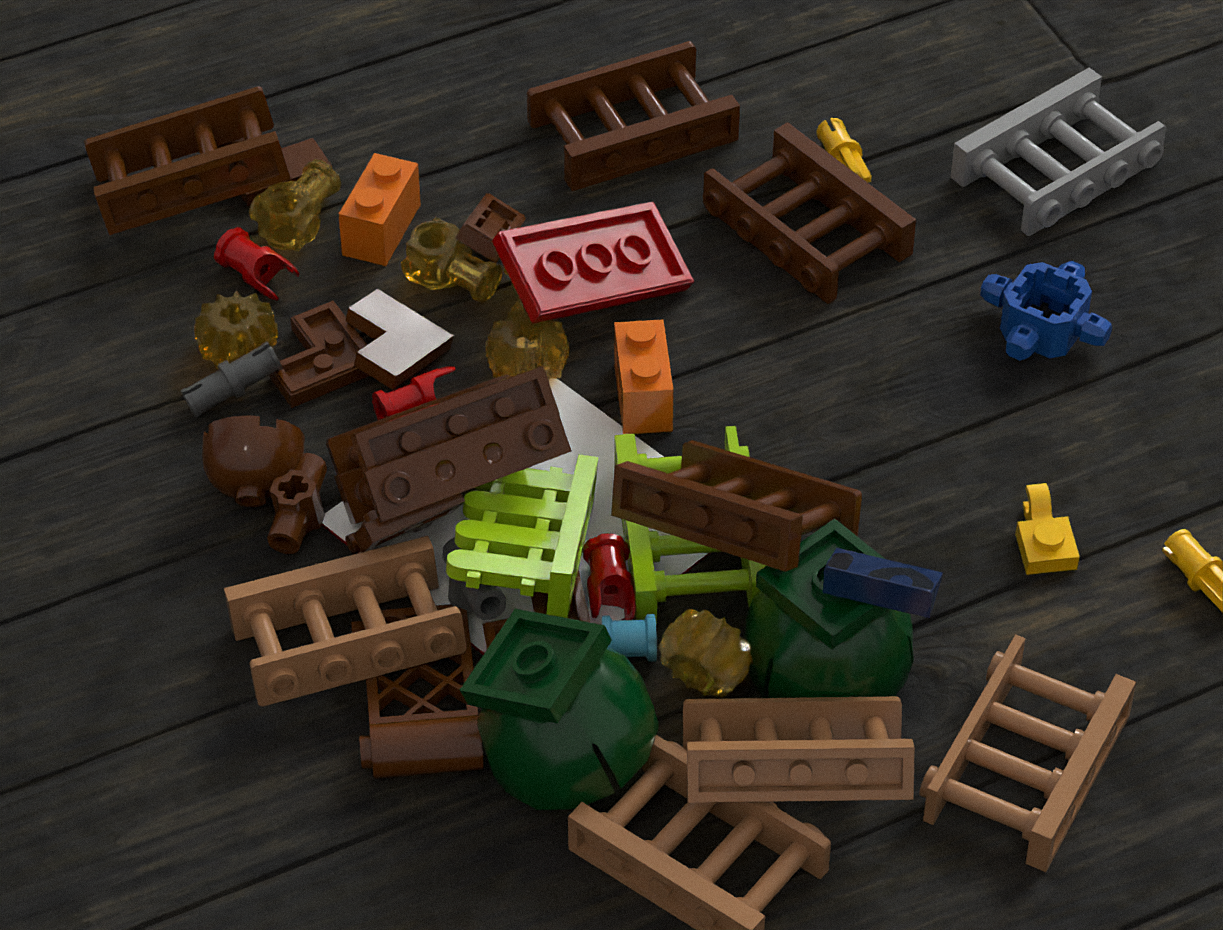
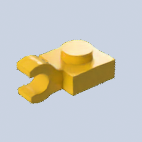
M1046 483L1026 485L1028 501L1023 502L1026 521L1017 522L1015 533L1026 575L1077 570L1080 556L1068 516L1052 517L1051 497Z

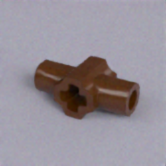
M302 453L295 470L290 469L287 474L274 478L270 495L276 514L267 540L269 546L280 553H296L300 549L303 537L308 532L319 529L322 525L325 513L319 492L327 472V466L321 457L311 453Z

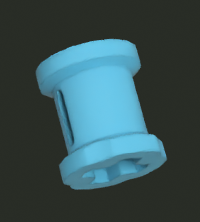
M647 614L644 620L612 621L610 615L601 617V625H605L612 639L608 646L609 648L626 657H646L648 662L657 661L655 614Z

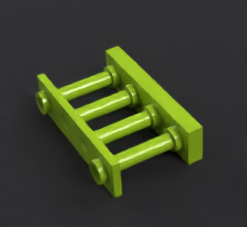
M736 426L725 427V450L749 457L748 446H739ZM635 434L614 435V469L615 465L626 461L665 473L681 469L682 456L647 458L646 453L637 454ZM621 519L624 541L628 543L630 551L627 564L628 571L631 573L634 581L635 620H644L647 614H655L657 624V602H666V596L746 590L750 607L752 599L759 592V589L756 587V573L766 565L741 558L742 569L665 575L664 570H654L653 562H660V556L722 551L673 535L659 536L658 531H649L648 527Z

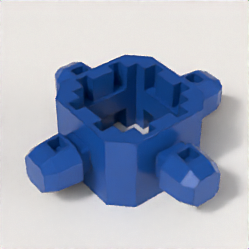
M1069 261L1061 264L1058 268L1044 262L1029 264L1024 267L1014 282L1012 279L991 274L982 283L980 296L985 301L999 308L1003 306L1000 329L1006 340V353L1008 356L1019 361L1030 357L1034 352L1047 358L1065 356L1078 337L1081 342L1094 346H1104L1111 335L1112 324L1107 319L1093 312L1089 314L1092 290L1085 279V268L1079 263ZM1045 302L1049 304V309L1061 313V315L1052 314L1048 319L1043 317V311L1035 309L1031 305L1034 304L1040 307Z

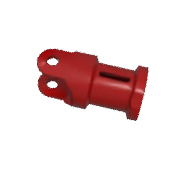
M240 227L227 230L216 244L214 259L218 264L223 267L231 266L242 274L244 282L275 301H278L279 298L265 285L284 268L297 277L300 275L297 268L290 261L270 247H260L252 242L248 232Z
M455 366L437 368L413 377L409 385L388 393L382 390L372 393V403L378 420L435 400L433 386L435 379L455 371Z
M603 533L597 537L590 538L583 546V558L590 567V576L587 579L586 586L592 618L598 617L601 605L616 606L624 609L625 620H633L636 611L634 581L626 567V561L630 553L629 545L620 535Z

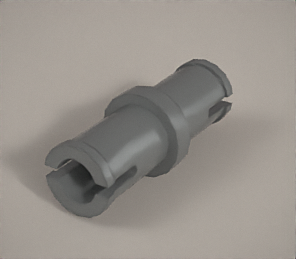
M266 341L258 348L230 364L227 360L217 365L219 370L186 389H181L180 392L194 416L198 418L202 413L232 396H235L236 399L246 394L244 389L270 374L282 370L283 367L274 350Z

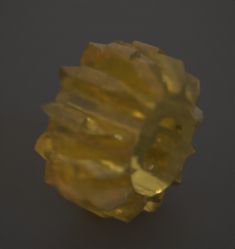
M237 290L232 297L228 298L217 294L214 303L202 304L200 316L195 318L194 333L195 339L198 342V349L202 354V358L211 360L216 369H218L217 365L227 360L230 364L258 348L266 341L272 349L277 344L279 334L278 325L274 319V312L271 309L270 303L259 301L256 293L245 298L241 297Z
M508 312L505 321L493 322L491 333L488 334V341L485 342L486 357H488V364L492 370L493 377L505 374L514 376L543 366L548 381L550 378H561L564 365L567 364V358H569V342H567V335H565L562 322L548 320L532 324L527 312L525 315L520 316Z
M687 609L682 615L677 617L674 623L668 626L658 648L662 654L660 660L664 666L672 669L671 675L673 678L681 679L687 688L693 687L703 696L713 694L716 697L724 698L737 684H741L749 672L748 667L753 660L750 654L752 646L747 640L740 637L741 631L738 628H732L726 623L725 617L718 619L708 610L704 609L701 612Z

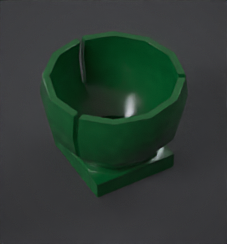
M833 519L800 542L798 567L785 572L765 566L756 573V587L759 589V592L752 599L745 620L744 659L746 671L763 698L895 696L907 682L914 661L911 614L822 593L824 569L836 548L885 559L836 519Z
M515 608L460 689L467 705L482 708L477 720V726L494 778L509 795L535 810L575 809L581 802L588 805L614 794L615 791L593 751L592 743L598 748L620 788L648 761L659 723L642 676L626 656L608 647L612 639L605 625Z

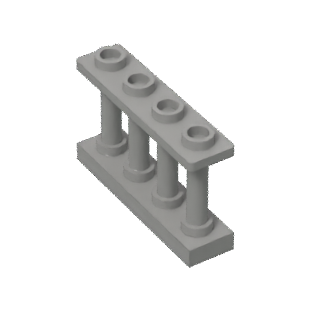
M1087 68L955 142L951 178L962 187H965L981 177H989L1024 205L1021 231L1027 236H1031L1044 227L1052 226L1058 219L1078 207L1081 208L1088 205L1094 198L1107 190L1119 187L1126 179L1143 169L1151 168L1157 164L1164 153L1163 145L1166 126L1157 121L1142 131L1136 132L1099 104L1102 76L1091 68ZM1089 119L1120 143L1104 152L1071 126L1081 120ZM1055 137L1085 160L1086 163L1070 171L1037 145ZM1022 157L1053 182L1036 191L1003 164L1014 158Z

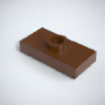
M486 193L455 238L494 263H497L500 257L492 243L493 238L500 231L520 228L526 217L493 195Z

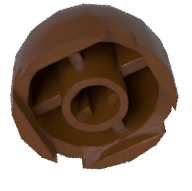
M233 416L216 420L208 425V434L205 431L203 433V468L213 486L223 494L235 498L237 504L245 507L263 506L266 504V500L272 499L270 488L274 478L281 477L287 474L290 469L295 470L298 466L301 454L304 453L305 435L299 427L276 419V428L260 426V416Z

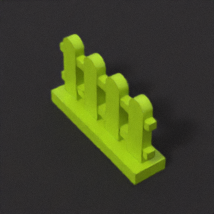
M578 454L574 474L563 473V468L551 466L549 471L526 468L475 487L474 489L478 491L467 493L464 496L463 514L470 520L460 521L455 527L454 541L461 549L454 550L447 555L446 574L454 580L466 582V587L479 589L480 584L520 589V595L533 597L534 592L548 593L546 614L568 618L595 498L599 457Z

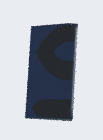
M836 548L824 569L822 593L930 618L943 572Z

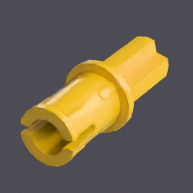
M830 118L835 131H831L827 121L824 120L818 126L816 135L826 151L867 183L871 182L872 176L862 159V148L858 142L850 138L843 121L839 118Z
M1182 529L1173 533L1164 543L1166 547L1162 548L1163 554L1188 578V586L1192 590L1198 591L1201 589L1223 613V561L1219 557H1212L1207 553L1188 530Z

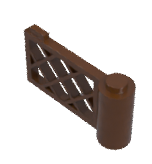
M451 604L436 605L438 610L453 607ZM414 607L381 610L386 624L417 616ZM459 608L462 614L467 649L462 654L447 657L461 665L448 677L431 668L440 661L436 660L406 668L407 671L394 682L383 675L366 679L370 735L359 736L362 769L373 768L374 779L482 770L484 768L482 738L477 726L479 717L478 707L467 705L460 692L462 687L460 684L462 682L465 683L473 671L467 610ZM362 621L351 622L352 633L366 630ZM419 678L436 686L424 698H420L407 690ZM449 694L466 704V710L444 712L435 707V705ZM394 699L411 708L404 715L380 717V711Z

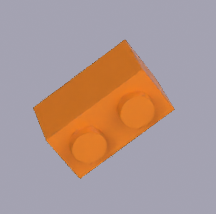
M377 153L373 154L339 212L342 256L383 266L388 264L421 205L418 163Z
M664 320L614 322V367L623 434L673 432V383Z

